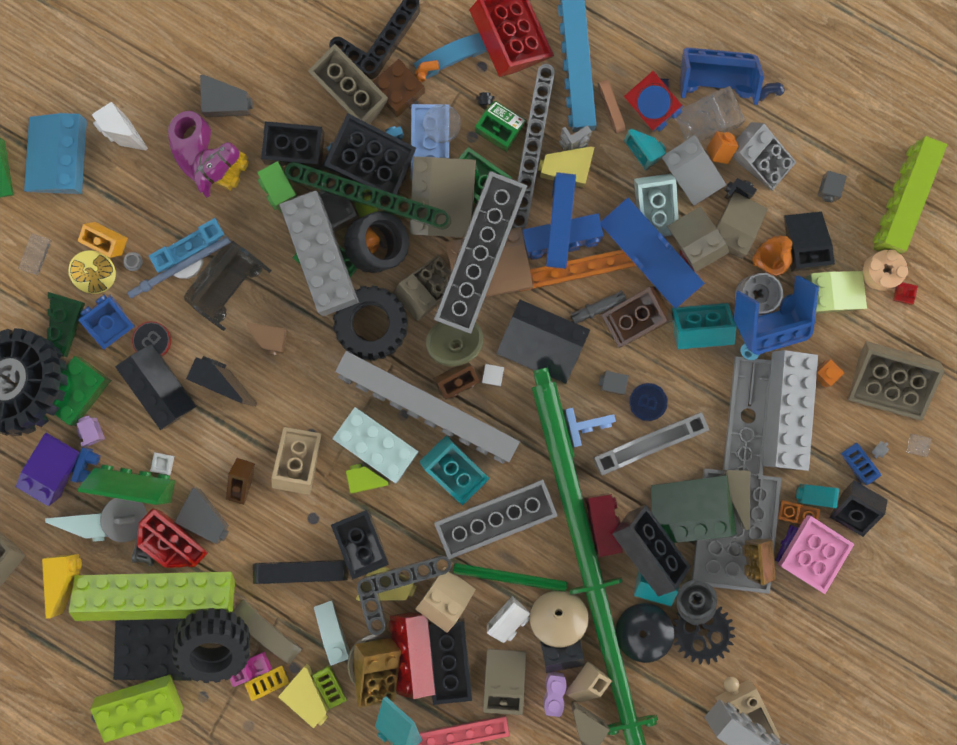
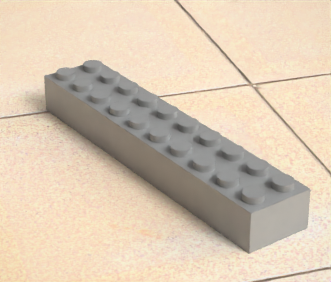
M348 351L343 355L335 371L339 374L338 378L349 384L351 381L355 382V387L366 393L368 390L373 391L372 396L382 401H385V399L390 400L391 406L402 410V408L407 409L408 415L416 419L419 417L426 419L424 423L433 428L436 425L442 427L441 432L451 437L453 434L459 436L460 442L468 446L470 443L478 446L476 448L477 451L485 455L488 452L495 455L493 459L502 464L505 461L510 462L520 441Z

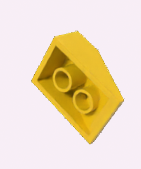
M79 554L57 555L42 559L46 619L63 614L72 593L74 576L79 575L82 568V560L79 558Z

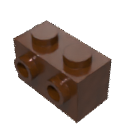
M469 362L455 366L433 378L440 394L445 400L457 396L458 393L470 389L480 382Z

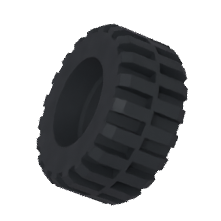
M366 285L360 286V289H354L359 303L336 311V314H334V332L338 342L349 353L363 360L384 359L389 354L396 352V349L402 345L403 339L407 335V314L399 299L387 289L378 288V286L374 285L371 287ZM369 305L383 309L389 319L387 332L383 337L375 341L361 339L353 328L355 314L361 308Z
M208 608L205 611L203 609L197 610L195 614L192 612L186 616V619L183 618L175 628L172 649L173 663L185 677H191L192 680L197 682L201 680L203 683H209V681L217 683L223 679L225 681L231 679L232 675L236 676L245 668L249 660V628L242 618L236 617V614L231 611L229 613L226 612L225 609L214 610V608ZM206 643H217L223 646L218 648H205L200 645Z

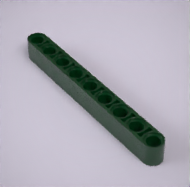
M290 163L285 169L286 176L289 179L310 188L437 229H447L451 224V217L448 213L436 207L299 163ZM295 169L300 170V173L297 177H293V171ZM317 174V181L315 183H311V177ZM332 180H335V181H336L335 187L332 188V189H329V188H328L329 182L332 181ZM349 186H354L353 193L347 195V188ZM367 192H372V198L365 201L364 195ZM388 197L391 199V202L385 207L382 205V201ZM408 203V211L401 212L400 207L403 204ZM422 209H426L428 212L425 218H419L418 216ZM440 215L446 216V221L443 224H437V218Z

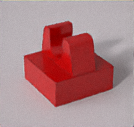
M902 282L895 288L893 301L913 305L918 286Z

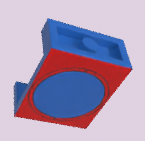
M654 71L649 73L624 95L625 99L653 132L657 130L658 132L662 131L668 125L666 122L669 119H675L683 112L681 109L684 106Z

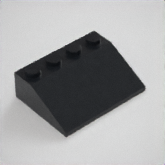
M347 113L326 155L321 170L396 195L416 151V147ZM388 197L383 199L388 203L391 202V199Z
M519 299L496 354L534 371L548 368L551 378L566 384L586 342L590 329Z
M203 356L202 359L195 358L187 375V380L239 403L256 407L257 402L230 370L225 369L226 364Z

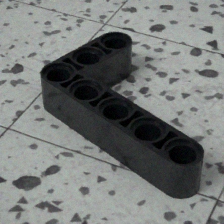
M403 0L368 53H365L342 37L332 38L329 47L331 48L334 44L342 45L343 49L341 50L349 59L353 55L359 56L356 61L352 62L369 79L376 78L420 13L419 0ZM409 4L416 5L414 9L407 8ZM400 19H404L406 21L402 25L397 24V21ZM390 34L396 36L393 40L386 39ZM378 50L385 51L381 56L376 55ZM369 65L375 67L372 71L365 70Z

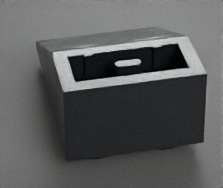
M822 211L784 215L786 236L792 241L791 253L793 263L790 265L791 272L829 268L835 265L833 245Z
M558 611L555 615L561 616L562 612ZM580 640L567 647H552L540 641L546 673L584 666V655Z

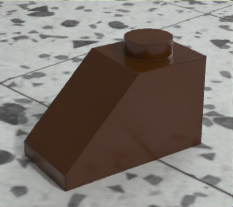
M236 458L228 474L226 500L242 505L245 504L254 476L255 463Z

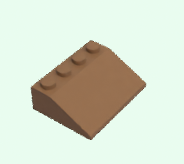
M521 227L510 230L485 298L533 288ZM464 239L446 242L451 272Z

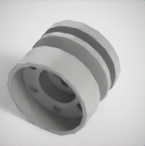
M758 273L743 278L735 290V300L736 292L741 291L759 302L758 315L775 310L783 298V288L780 282L774 276L767 273ZM758 291L757 295L759 298H754L755 294L753 292Z

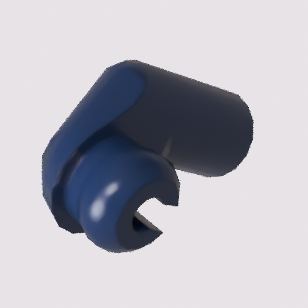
M779 82L767 83L761 89L759 101L762 102L770 93H775L776 96L784 94L783 84Z

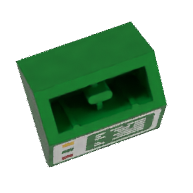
M494 101L476 124L475 133L503 151L508 152L527 120L499 102Z

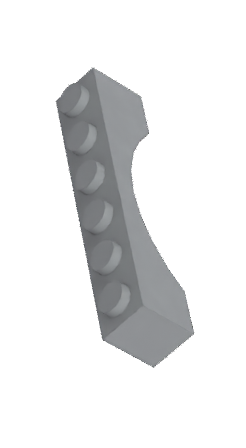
M702 412L696 413L592 458L599 475H605L659 450L709 431Z

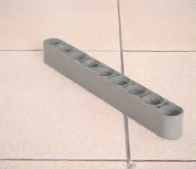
M549 64L541 65L537 72L518 182L528 181L531 184V187L526 189L522 198L527 201L528 205L526 207L519 206L515 219L522 218L524 224L517 226L513 222L512 229L521 227V230L526 229L554 79V68ZM547 72L550 74V77L543 78L541 73ZM544 90L547 92V95L542 97L537 92ZM540 108L544 113L537 115L534 110ZM537 126L541 131L533 133L531 128ZM529 145H535L537 147V150L531 152L528 150L527 147ZM526 163H532L534 165V168L532 170H526L524 168V165Z

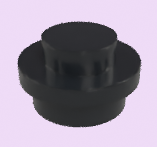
M490 92L479 93V96L476 97L478 105H491L495 99V96H491Z

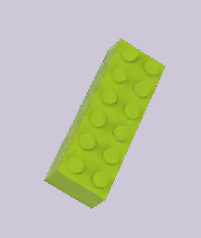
M925 136L921 140H917L914 145H910L906 152V156H908L906 163L902 164L899 171L901 173L900 179L893 186V191H895L893 197H890L886 204L888 210L886 215L884 214L880 220V231L873 238V243H875L873 246L874 250L879 252L882 250H896L899 254L907 251L948 144Z

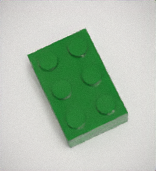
M74 356L67 365L68 370L61 372L68 376L67 386H59V390L66 392L63 401H54V404L59 407L55 415L69 426H77V423H79L78 419L86 415L112 381L83 358Z

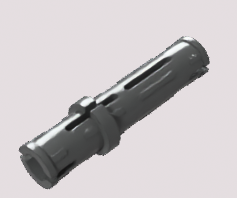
M621 290L591 305L586 304L584 308L570 313L571 320L577 324L588 318H595V315L626 301V296Z

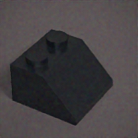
M853 480L843 491L838 500L837 508L833 509L829 518L864 537L885 515L888 499Z

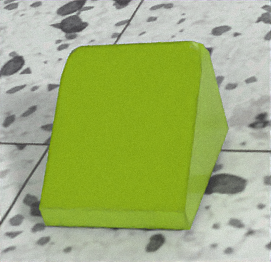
M369 195L365 197V201L370 200L372 196ZM357 202L354 203L359 218L377 211L375 208Z

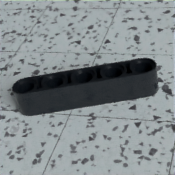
M345 560L253 564V584L348 580V567Z

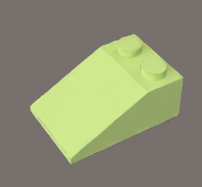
M863 271L811 273L805 277L806 280L819 286L816 314L867 309Z

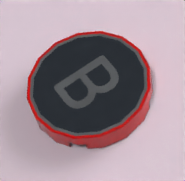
M145 322L138 326L133 333V348L138 352L153 344L159 354L164 356L171 346L170 332L158 322Z

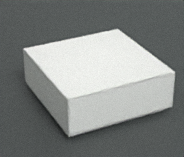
M485 364L482 383L501 386L504 367Z
M154 452L150 471L171 475L175 456Z

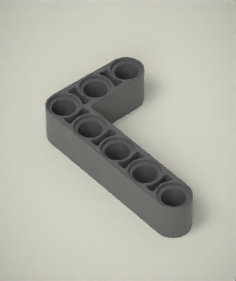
M440 555L362 578L358 582L357 591L369 632L373 635H379L383 633L387 625L379 593L444 575L450 571L451 560L445 555ZM439 560L447 561L448 567L445 570L437 567ZM426 565L429 568V573L421 575L418 572V567ZM403 570L408 571L410 574V578L406 581L399 577V573ZM388 576L391 584L388 586L382 585L380 582L381 577ZM367 581L371 583L372 589L364 591L361 586L362 582ZM367 602H376L377 609L369 610ZM374 620L381 621L382 628L379 630L374 629L372 622Z

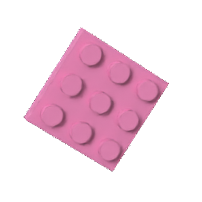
M806 515L777 565L826 594L854 544L817 519Z

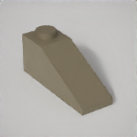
M723 470V474H720V476L727 475L733 512L741 529L750 530V471Z

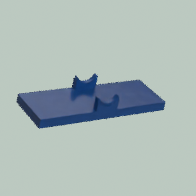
M629 198L625 199L601 221V226L675 309L705 284Z

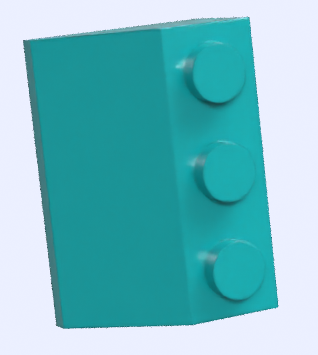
M729 303L672 308V317L674 319L672 320L677 349L735 345L737 326L734 322Z

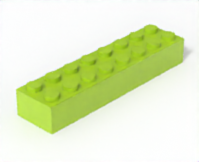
M232 572L75 575L69 614L75 621L186 619V616L192 612L195 614L197 610L203 609L205 611L208 608H214V610L225 609L229 613L230 611L233 612L235 579Z

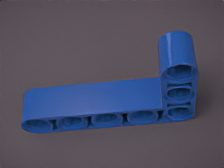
M556 172L546 267L566 269L576 174Z

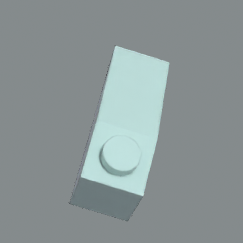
M101 513L45 518L46 523L83 538H92L93 542L104 541V537H106L100 523Z
M333 601L315 606L314 611L330 665L348 660L350 649Z

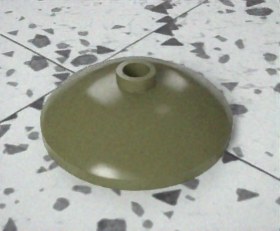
M438 322L427 335L426 347L431 358L437 363L445 366H459L468 363L479 354L483 346L484 337L480 326L476 322L471 334Z

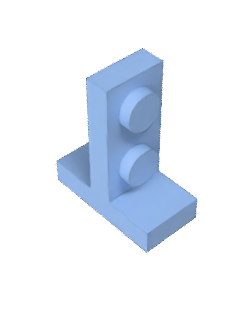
M573 408L564 410L573 447L582 446L578 430H581L582 433L591 432L593 427L600 426L601 429L612 427L611 423L616 422L615 415L613 414L576 423Z

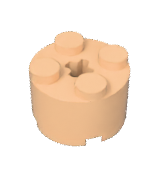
M882 250L870 256L865 261L862 270L864 282L870 288L879 291H885L898 286L908 275L907 263L896 250Z

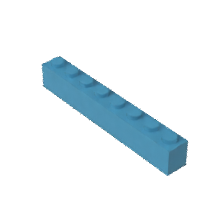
M560 0L558 16H562V23H559L560 35L564 37V41H561V51L565 53L566 59L563 60V71H567L564 85L565 90L569 92V97H566V106L570 108L571 115H568V126L572 127V132H578L587 125L591 131H595L596 115L585 0Z

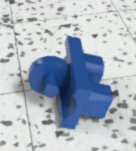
M82 447L72 469L73 476L71 481L76 483L83 482L91 472L87 470L88 464L97 465L101 455L92 452L93 449Z

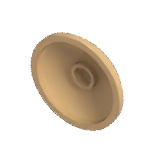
M554 590L543 594L535 601L530 612V625L535 636L544 644L552 647H567L579 641L585 634L588 627V611L583 601L575 594H570L568 591ZM560 611L562 612V615L557 616L555 615V613Z

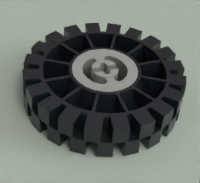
M14 328V331L10 329L0 331V434L6 436H22V433L30 434L36 431L35 425L43 427L49 422L45 414L54 416L59 409L54 404V401H63L66 392L59 390V386H67L68 376L61 373L68 370L66 361L60 359L63 354L59 348L54 347L55 344L50 340L29 330Z

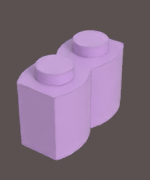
M550 672L547 674L545 681L547 692L543 699V706L546 715L560 717L564 710L563 695L566 691V680L563 673Z

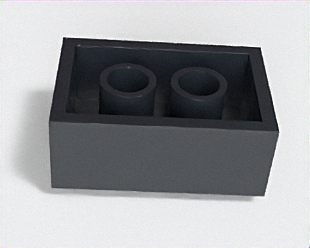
M265 121L261 160L266 165H272L278 161L280 166H287L294 162L321 170L325 137L323 127Z

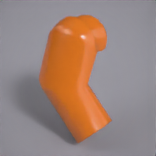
M438 60L422 62L415 71L416 78L420 82H424L429 71L439 70Z

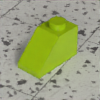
M361 464L352 465L350 470L346 471L350 494L390 485L387 479L367 466L362 467Z

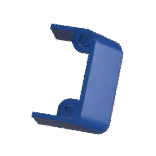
M683 49L679 85L681 98H685L686 93H693L698 90L699 86L735 89L739 97H752L754 105H758L764 80V73L758 56L750 53L710 49Z
M799 275L795 276L794 293L782 299L780 311L758 316L759 302L741 291H737L734 322L748 350L758 355L808 340L814 332L819 286Z

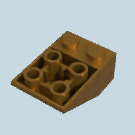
M772 539L745 540V545L742 546L743 556L746 557L747 562L744 565L745 576H748L749 580L760 585H765L775 580Z
M392 638L355 644L353 665L358 708L381 704L385 696L391 701H395L401 650Z

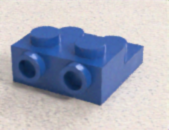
M105 294L95 301L97 305L90 308L87 306L80 312L82 316L78 319L103 350L135 327L111 294L107 297Z

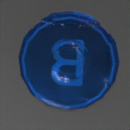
M645 383L639 385L632 391L629 397L631 412L642 421L656 420L667 409V396L663 389L656 384Z

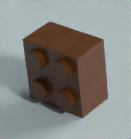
M397 59L372 81L388 97L385 105L396 117L400 116L425 93L424 85L400 59Z

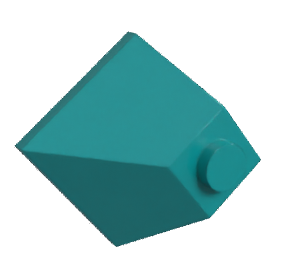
M634 129L628 130L624 142L645 171L663 159L662 156L666 154V148L661 141L658 142L656 138Z

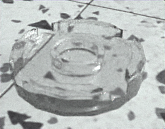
M440 104L433 106L427 111L423 120V127L426 135L431 140L437 143H446L457 137L461 128V120L454 108Z

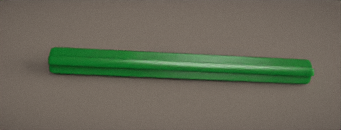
M455 563L453 567V573L458 575L566 592L567 582L562 580Z

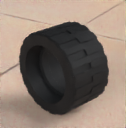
M376 211L353 221L344 237V247L346 255L350 259L349 261L357 269L366 273H379L398 266L405 259L410 243L405 225L395 215L386 211ZM369 226L378 228L386 237L388 249L383 260L372 255L366 245L365 237Z

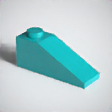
M800 484L796 489L797 503L837 508L839 488Z

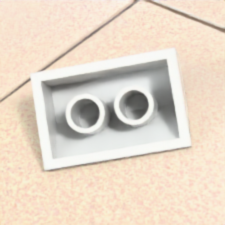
M112 102L92 114L96 120L93 124L97 130L102 132L105 137H108L111 142L115 141L119 146L148 149L128 117Z

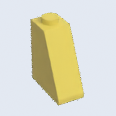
M590 146L546 154L545 159L540 160L538 171H541L540 177L554 181L556 172L576 174L575 186L584 188L595 147Z
M382 567L380 569L368 573L366 576H370L391 569L387 567ZM399 573L400 579L404 581L409 579V577ZM388 576L381 577L380 582L382 585L388 586L391 584ZM364 581L362 589L370 591L372 589L371 583ZM412 583L379 593L380 600H407L408 596H413L417 586Z
M306 664L279 695V698L314 728L317 724L321 726L328 718L326 713L329 708L312 677L313 672L310 666Z

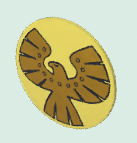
M82 251L75 255L69 264L68 271L72 283L86 293L98 294L105 292L115 281L116 270L113 262L107 256L97 251Z

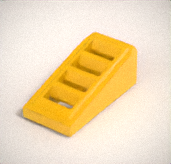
M283 665L252 678L245 682L244 685L251 701H254L290 682ZM276 672H278L280 676V679L282 681L281 683H278V680L275 676ZM268 676H271V679L274 683V686L272 687L268 680ZM262 679L267 688L265 690L263 689L262 684L260 682V680ZM254 683L256 684L259 693H256L253 686Z

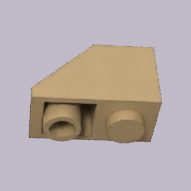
M587 662L565 694L579 703L602 696L612 680L601 669Z

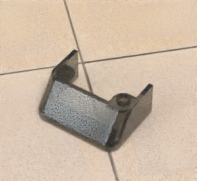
M230 240L231 243L222 247L184 296V300L199 314L223 331L226 328L220 322L227 315V309L224 305L247 276L249 278L257 277L262 272V268L268 273L272 271L233 240Z

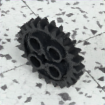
M722 607L716 609L710 625L701 624L702 629H707L708 631L705 636L711 645V649H708L704 636H699L698 632L701 631L699 625H695V630L692 633L687 632L685 629L687 621L677 612L676 614L680 619H673V622L677 624V627H674V631H676L674 638H677L678 641L673 645H680L678 653L684 651L683 658H687L690 655L692 663L697 658L699 665L702 664L703 659L709 665L711 658L715 663L718 662L717 656L722 659L725 658L722 652H730L727 645L733 646L734 644L729 639L735 637V635L730 634V631L734 630L735 627H729V623L733 620H726L725 618L728 612L722 614ZM714 632L719 633L721 636V641L718 644L711 640V635ZM695 640H700L703 643L701 651H696L693 648Z

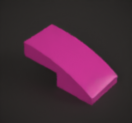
M265 651L250 657L245 668L236 676L232 675L230 681L233 687L272 670Z

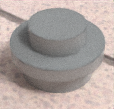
M129 252L124 256L123 264L126 269L137 271L141 268L143 259L138 253Z
M880 441L871 452L875 455L876 459L878 456L883 458L889 451V448H887L888 443Z

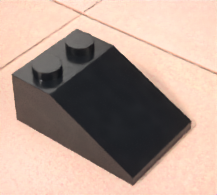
M369 509L331 524L352 580L389 565Z

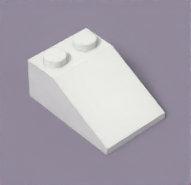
M512 596L486 624L487 633L503 643L506 640L511 641L517 634L515 630L520 625L523 627L530 618L528 616L530 612Z

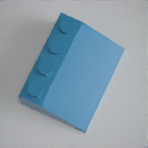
M58 113L29 117L25 192L82 194L87 120L80 114Z

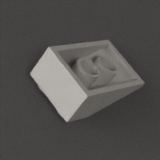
M695 135L662 156L669 170L694 206L727 185Z

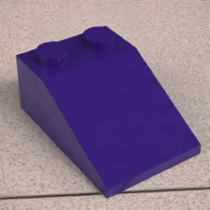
M45 433L21 471L15 487L49 507L62 496L79 452L50 434Z

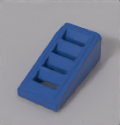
M858 443L853 444L840 453L862 485L866 486L882 476ZM857 451L858 454L850 459L849 455ZM862 458L861 462L856 465L854 464L856 460ZM866 464L867 467L860 471L859 468ZM871 471L872 474L865 478L864 475Z

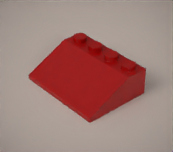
M477 0L469 9L499 77L514 74L554 56L529 0Z

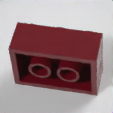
M609 493L585 497L596 555L603 557L623 553L621 545L612 534L621 523L619 516L617 517L615 514V509L618 508L616 497Z

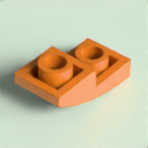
M782 500L778 519L802 524L806 515H810L818 520L821 509Z

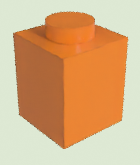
M717 131L706 150L711 161L728 164L739 146L733 134Z
M831 359L826 360L817 368L816 380L824 388L831 387L844 372Z

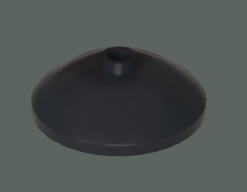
M640 603L627 608L621 614L616 624L617 642L620 649L626 656L637 662L650 663L661 659L668 653L674 641V627L670 617L664 610L653 604ZM641 630L646 631L647 636L645 638L640 636Z

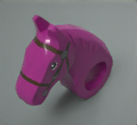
M193 111L179 113L169 124V144L177 164L189 178L196 182L199 192H203L206 198L210 197L211 185L221 180L228 169L239 159V150L230 142H226L216 149H208L211 129L208 123ZM196 126L194 133L184 139L185 132L190 127Z

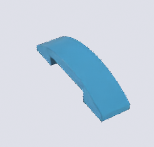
M480 33L458 39L429 53L415 62L414 66L417 69L422 62L438 60L439 70L429 71L426 75V79L439 74L440 70L471 56L474 58L487 52Z
M216 218L199 226L197 231L171 246H165L149 255L158 273L165 271L221 239L225 234Z

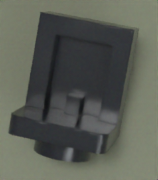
M737 178L734 182L730 181L724 190L727 192L724 198L728 199L735 191L750 199L757 189L753 187L754 185L751 182L742 181Z

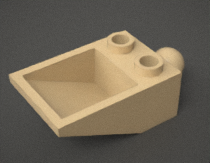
M735 677L726 678L724 681L726 692L716 696V701L720 699L725 704L727 702L731 703L739 714L745 713L752 720V723H759L765 728L766 733L769 735L773 733L780 738L759 692L752 682L747 680L739 684Z

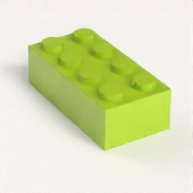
M167 675L97 696L90 710L103 742L106 743L179 721L183 712V705L171 675Z

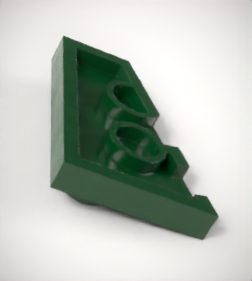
M48 292L50 309H48L49 328H47V339L55 344L54 347L59 348L63 357H68L79 324L80 312L84 309L85 303Z

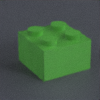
M277 161L258 171L257 173L260 178L257 181L262 190L269 194L266 198L274 210L278 209L282 214L279 204L295 199L298 196Z

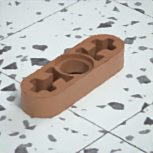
M609 81L598 82V89L615 134L625 131V124Z

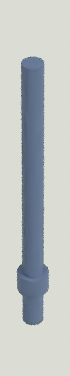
M229 237L222 238L149 280L145 279L139 283V286L128 291L127 294L130 298H133L142 292L150 291L156 284L231 243Z

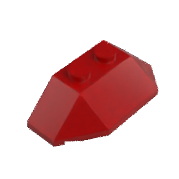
M152 508L138 523L137 547L165 568L195 567L208 554L186 530L160 510Z

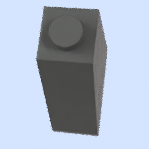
M200 75L201 112L205 117L251 115L250 109H253V99L250 98L247 91L209 76Z
M197 487L192 488L175 523L215 544L224 541L229 533L227 531L229 525L202 490Z

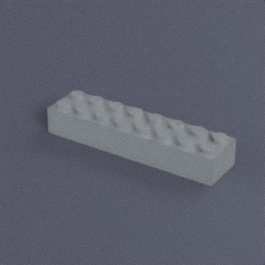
M491 171L488 173L434 320L470 334L472 333L527 185Z

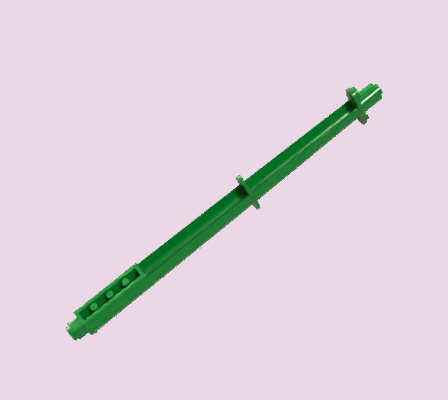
M548 368L535 370L533 373L536 386L531 389L583 581V586L572 588L569 590V593H586L608 677L612 680L610 685L620 719L619 722L607 725L609 728L608 735H615L619 733V730H623L626 745H646L641 725H646V727L654 726L657 724L658 717L655 714L642 717L636 716L605 587L623 582L622 577L603 581L573 461L575 454L557 384L551 381Z

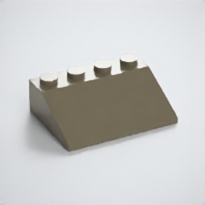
M413 157L411 200L446 211L451 217V224L447 229L441 230L410 220V234L465 237L473 216L476 160ZM422 209L418 214L419 218H425L428 213L427 210ZM440 215L437 218V224H443L446 221L445 215Z
M865 341L858 358L848 400L922 421L945 370L940 361Z

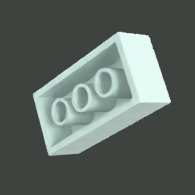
M354 407L332 438L394 483H398L419 453L418 450L356 407Z

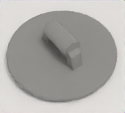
M114 498L102 510L100 517L102 530L107 537L117 542L134 540L138 534V523L147 514V511L141 502Z

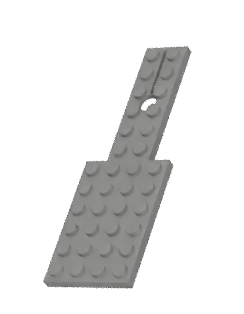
M738 356L734 358L723 470L750 471V530L741 529L734 514L737 534L732 537L696 540L692 580L706 582L712 587L770 594L771 582L760 585L749 580L748 576H745L744 565L747 562L746 557L743 556L742 546L745 545V540L768 538L773 541V552L775 548L782 478L763 476L771 360H748ZM746 408L752 409L755 413V419L751 423H745L741 419V412ZM703 469V478L717 477L723 474L721 470Z

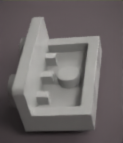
M587 125L571 136L567 128L563 127L559 143L564 151L585 148L588 146L592 131Z

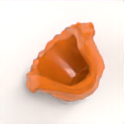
M779 235L769 238L759 246L753 255V265L762 269L767 274L775 277L781 276L793 263L791 253L792 241L788 236Z

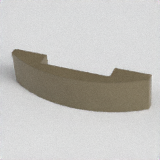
M245 599L233 611L236 617L239 616L244 620V623L249 628V633L257 641L288 664L302 650L291 638L283 635L258 613V610Z

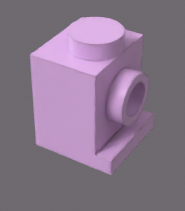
M85 416L78 419L77 433L80 439H83V442L80 443L81 446L88 447L105 440L97 418Z

